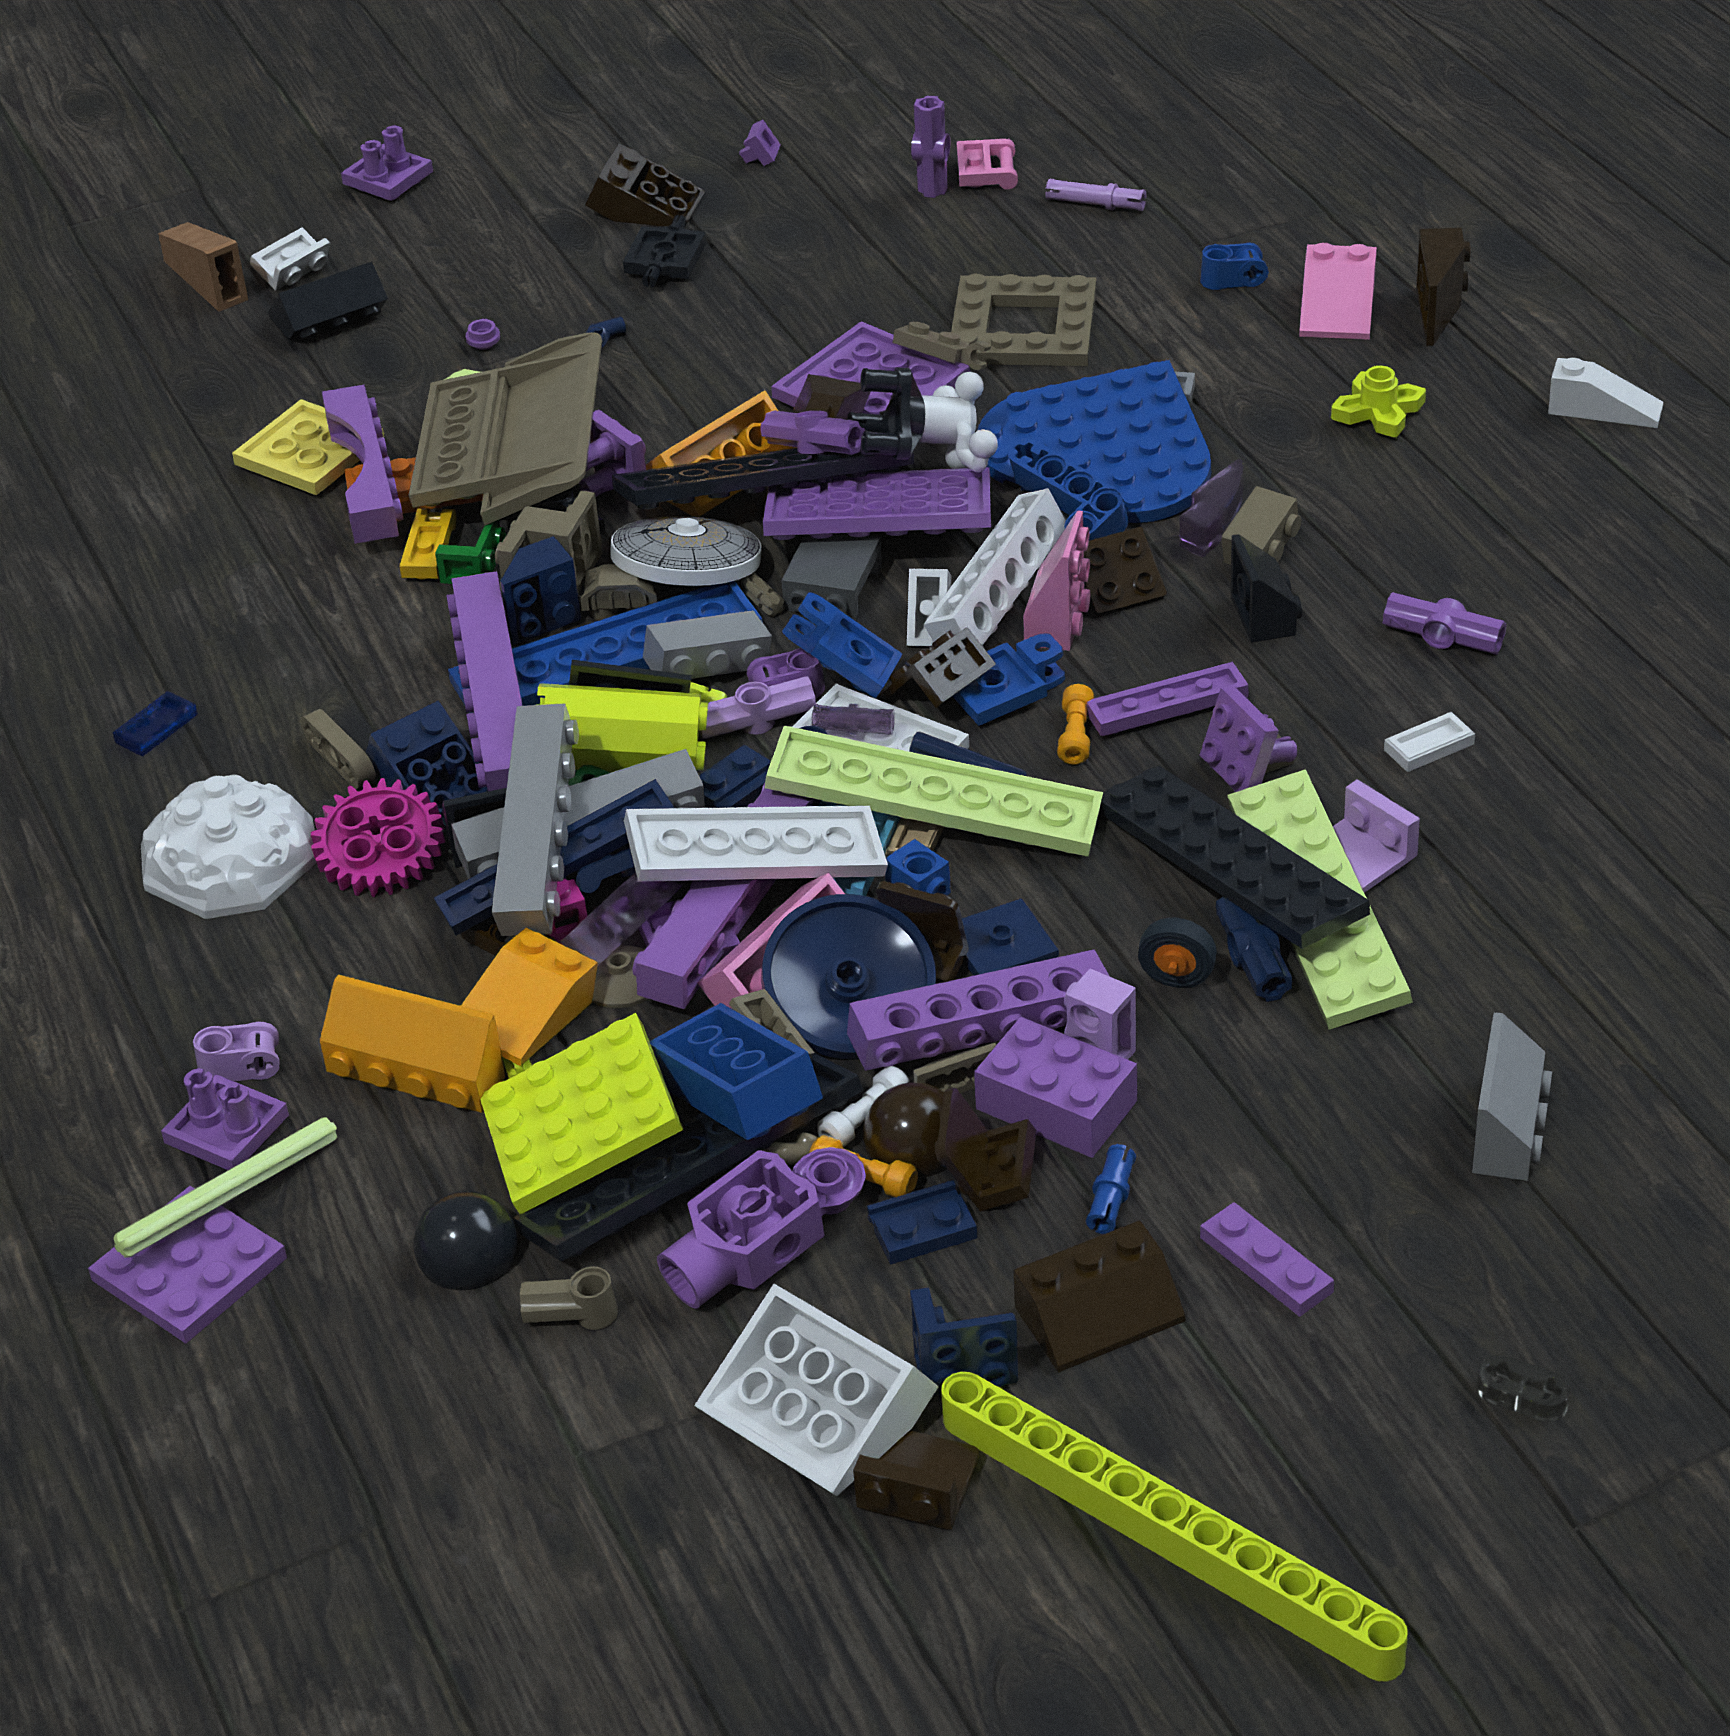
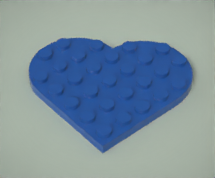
M1170 360L1152 362L1148 365L1120 369L1092 377H1083L1079 380L1047 385L1025 392L1011 393L1007 399L1001 401L986 413L977 431L983 429L991 431L997 438L998 448L996 453L989 458L986 467H990V476L996 481L1003 484L1007 480L1018 484L1013 475L1008 449L1018 439L1032 438L1117 488L1123 496L1128 523L1157 521L1182 512L1195 503V496L1203 488L1207 489L1211 478L1209 449ZM1021 486V490L1030 492Z

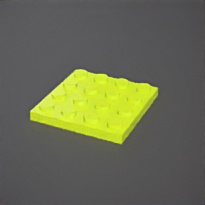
M636 1013L623 1020L613 1022L606 1029L584 1040L573 1043L569 1048L544 1061L533 1064L529 1069L510 1079L494 1084L484 1092L480 1099L512 1204L520 1215L683 1130L645 1028Z

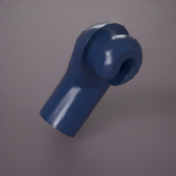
M619 316L591 324L586 333L594 332L600 334L602 348H604L610 337L626 333V326L623 318Z

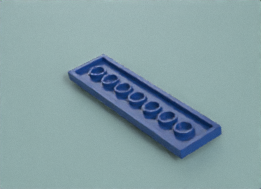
M732 581L705 586L512 648L522 706L539 705L540 697L545 698V696L537 695L540 683L569 685L572 660L649 669L650 667L643 659L647 625L754 610L762 623L763 619L737 583ZM456 666L448 669L449 679L465 705L462 689L466 688H462L459 667Z

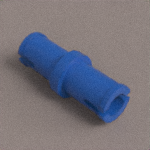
M1115 1144L1108 1148L1102 1174L1096 1177L1092 1187L1095 1196L1086 1218V1225L1092 1230L1095 1227L1097 1218H1099L1100 1221L1096 1232L1100 1234H1106L1115 1229L1121 1203L1125 1202L1129 1196L1130 1185L1128 1180L1136 1160V1153L1130 1148L1126 1159L1122 1160L1126 1149L1125 1145Z

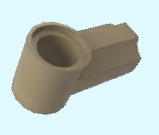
M591 1266L577 1271L571 1279L521 1283L520 1301L523 1323L577 1320L581 1326L597 1330L611 1325L617 1318L618 1307L611 1277L605 1269Z

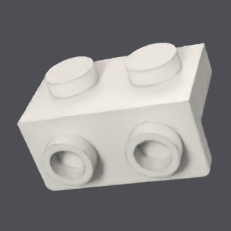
M300 228L253 254L250 265L276 291L285 285H293L301 276L312 270L317 271L321 269L328 260L330 242L326 238L316 242L303 228Z

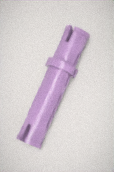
M1049 179L1046 185V189H1055L1045 193L1047 200L1102 205L1107 210H1114L1116 207L1143 211L1146 205V201H1140L1147 196L1146 190L1118 188V184L1113 183L1108 184V186L1054 179Z

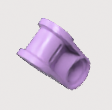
M253 1022L224 1027L211 1026L200 1030L194 1036L193 1046L197 1067L204 1069L205 1073L207 1071L211 1072L213 1077L217 1074L232 1081L264 1080L274 1076L279 1070L280 1061L275 1053V1047L279 1041V1033L272 1024ZM256 1034L260 1035V1045H256ZM259 1057H263V1067H259Z

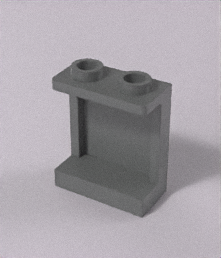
M833 533L829 538L817 539L812 538L810 534H805L781 580L785 610L799 612L798 607L806 595L812 592L830 602L853 620H856L859 614L858 596L868 575H879L882 568L881 537L873 535L851 537L848 533Z

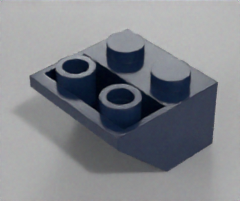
M552 536L519 548L500 580L506 622L512 645L581 620L573 558L557 539Z

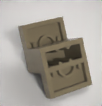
M580 491L573 504L567 507L566 512L525 506L517 520L511 523L508 534L503 542H499L495 551V561L500 566L501 579L519 548L554 536L573 558L577 591L579 593L585 583L587 569L594 568L603 553L595 493Z

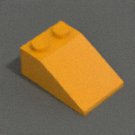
M526 927L501 948L461 1006L494 1014L502 1057L521 1066L592 1003L598 962Z

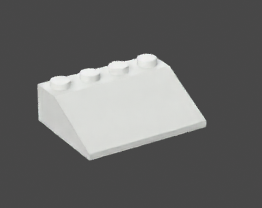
M773 1284L694 1406L835 1496H838L854 1481L853 1469L859 1455L879 1459L913 1428L939 1386L913 1365L783 1288Z

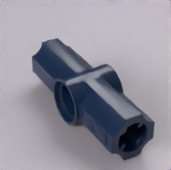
M1223 896L1216 901V913L1227 934V945L1232 963L1235 967H1243L1256 996L1265 998L1267 1002L1281 999L1286 991L1292 989V976L1280 954L1277 932Z

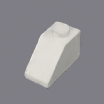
M909 569L907 646H933V640L923 624L951 587L952 575L948 569Z

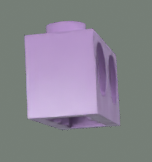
M1089 969L1078 982H1073L1065 993L1064 1005L1067 1010V1024L1064 1034L1128 1060L1136 1051V988L1098 971Z

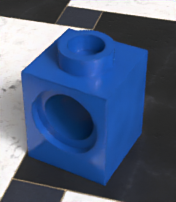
M916 839L886 857L888 866L885 873V882L893 884L901 882L915 890L930 894L942 893L949 895L951 893L949 862Z

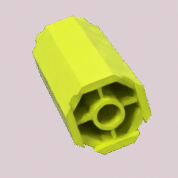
M539 684L537 695L545 696V698L540 697V705L565 703L571 720H576L578 723L579 740L578 744L572 745L571 752L575 760V770H579L583 765H593L608 772H615L686 749L695 769L704 771L706 742L698 741L699 730H706L708 702L700 701L701 694Z

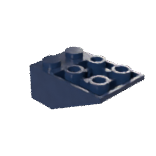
M439 700L370 734L366 754L370 758L374 770L380 779H385L387 787H392L399 779L401 780L403 790L415 784L418 795L427 792L430 802H436L443 823L444 818L441 807L443 801L488 792L487 787L479 788L475 764L481 762H474L472 749Z

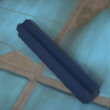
M920 731L915 733L909 748V752L1027 776V772L1023 769Z

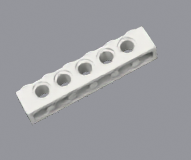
M1048 488L1018 495L923 624L933 642L949 630L956 635L968 627L983 646L988 637L997 630L1000 620L1013 607V602L1020 592L1029 585L1028 581L1035 571L1040 568L1045 557L1065 530L1066 520Z

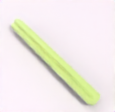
M326 1117L320 1118L117 1232L113 1237L116 1251L120 1252L125 1258H130L334 1142L337 1138L336 1125Z

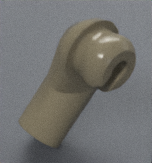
M803 1132L797 1135L795 1143L775 1141L769 1148L761 1151L776 1153L785 1160L787 1165H795L803 1156L809 1153L817 1137Z

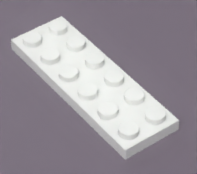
M870 806L626 809L624 818L638 882L818 878L828 872L832 877L885 876L888 866Z

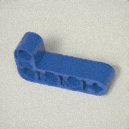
M1021 438L1010 445L1008 456L1015 481L1030 492L1048 488L1059 509L1070 515L1065 521V528L1077 511H1083V527H1089V541L1123 532L1126 529L1128 517L1122 493L1117 488L1035 439Z

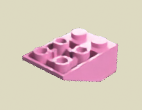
M1083 511L1075 513L1038 569L1023 615L1024 640L1038 634L1048 633L1063 647V650L1070 651L1074 636L1081 635L1083 626L1082 612H1088L1090 604V590L1084 589V582L1088 581L1090 571V559L1084 558V551H1087L1090 531L1089 527H1083Z

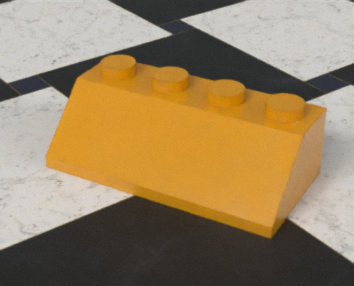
M764 390L659 454L645 466L646 470L797 447L770 444L765 437L761 436V423L764 421L766 413L778 411ZM741 490L730 491V496L725 498H709L708 495L695 497V501L691 503L677 504L673 503V500L667 502L694 517H700Z
M337 975L334 979L320 1037L327 1072L341 1077H349L372 1083L378 1087L402 1091L416 1097H424L447 1103L457 1108L483 1112L480 1099L484 1092L494 1084L502 1082L505 1078L494 1014L342 975Z

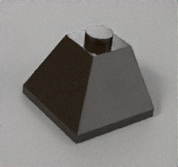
M808 374L792 413L825 411L828 413L829 418L847 420L849 412H863L871 392H862L858 382Z

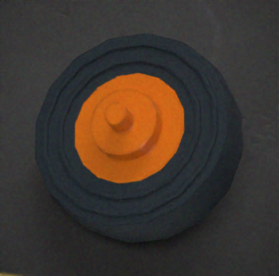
M1176 917L1163 918L1151 923L1142 934L1139 942L1138 960L1142 969L1152 979L1164 985L1177 988L1194 987L1204 982L1213 971L1217 948L1212 936L1200 925L1190 920Z

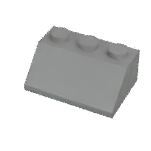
M1494 1012L1478 1106L1472 1173L1528 1181L1530 1163L1540 1164L1543 1136L1535 1135V1129L1543 1131L1545 1129L1548 1103H1541L1539 1101L1540 1097L1549 1098L1552 1071L1544 1070L1545 1051L1502 1013Z

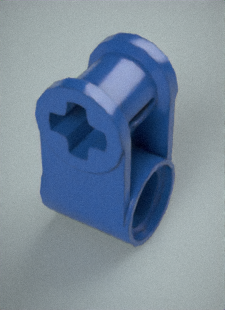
M1254 243L1212 244L1202 250L1200 283L1212 290L1246 286L1255 287L1267 279L1269 274L1268 266L1262 260L1261 249ZM1249 251L1252 253L1253 258H1250ZM1247 271H1250L1252 278L1249 277Z

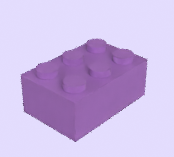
M1020 1017L974 1071L977 1110L1010 1124L1028 1119L1036 1129V1135L1091 1158L1094 1157L1137 1102V1063L1023 1017Z

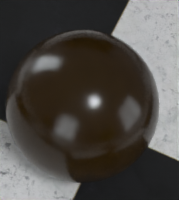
M907 1082L895 1085L880 1094L870 1106L863 1126L864 1145L870 1160L875 1159L887 1164L900 1160L912 1164L916 1167L918 1179L933 1176L946 1170L947 1167H943L939 1163L935 1154V1142L938 1140L940 1128L939 1111L943 1106L944 1092L926 1083Z

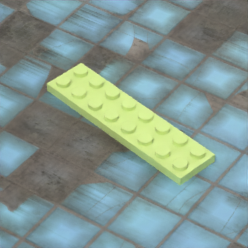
M785 725L765 781L766 789L781 791L786 794H795L847 806H870L871 811L899 816L904 819L918 820L947 828L970 831L985 836L1003 838L1027 845H1036L1083 856H1089L1103 792Z
M1306 769L1228 795L1229 804L1234 814L1366 898ZM1371 907L1370 915L1303 949L1290 941L1329 1030L1412 1003L1410 989Z

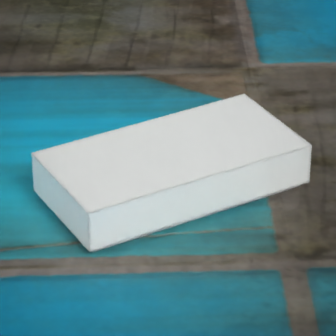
M1449 712L1385 739L1384 751L1404 770L1410 772L1474 745L1475 733L1452 712Z

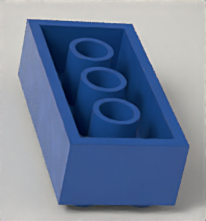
M722 1003L650 1041L668 1091L746 1140L767 1134L772 1126L788 1117L803 1114L810 1105L823 1098L808 1051Z

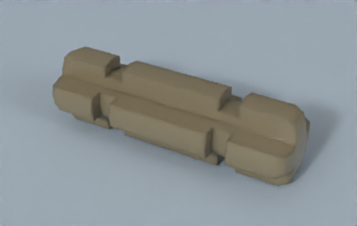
M754 572L742 579L735 580L742 592L768 616L774 617L777 613L782 614L785 609L783 606L784 599Z

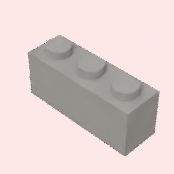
M754 610L651 624L646 626L643 659L651 670L692 675L691 679L747 671L752 661L760 657L769 656L772 635Z

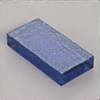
M167 691L113 732L114 741L116 744L143 757L198 715L196 705Z

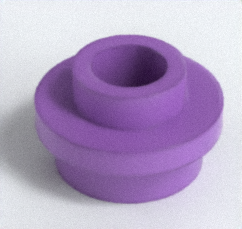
M476 320L468 326L466 342L476 349H489L500 340V331L491 320Z

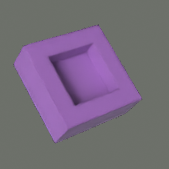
M761 120L752 125L748 137L743 143L746 148L740 150L739 154L746 163L759 159L762 165L765 166L775 160L781 144L764 120Z

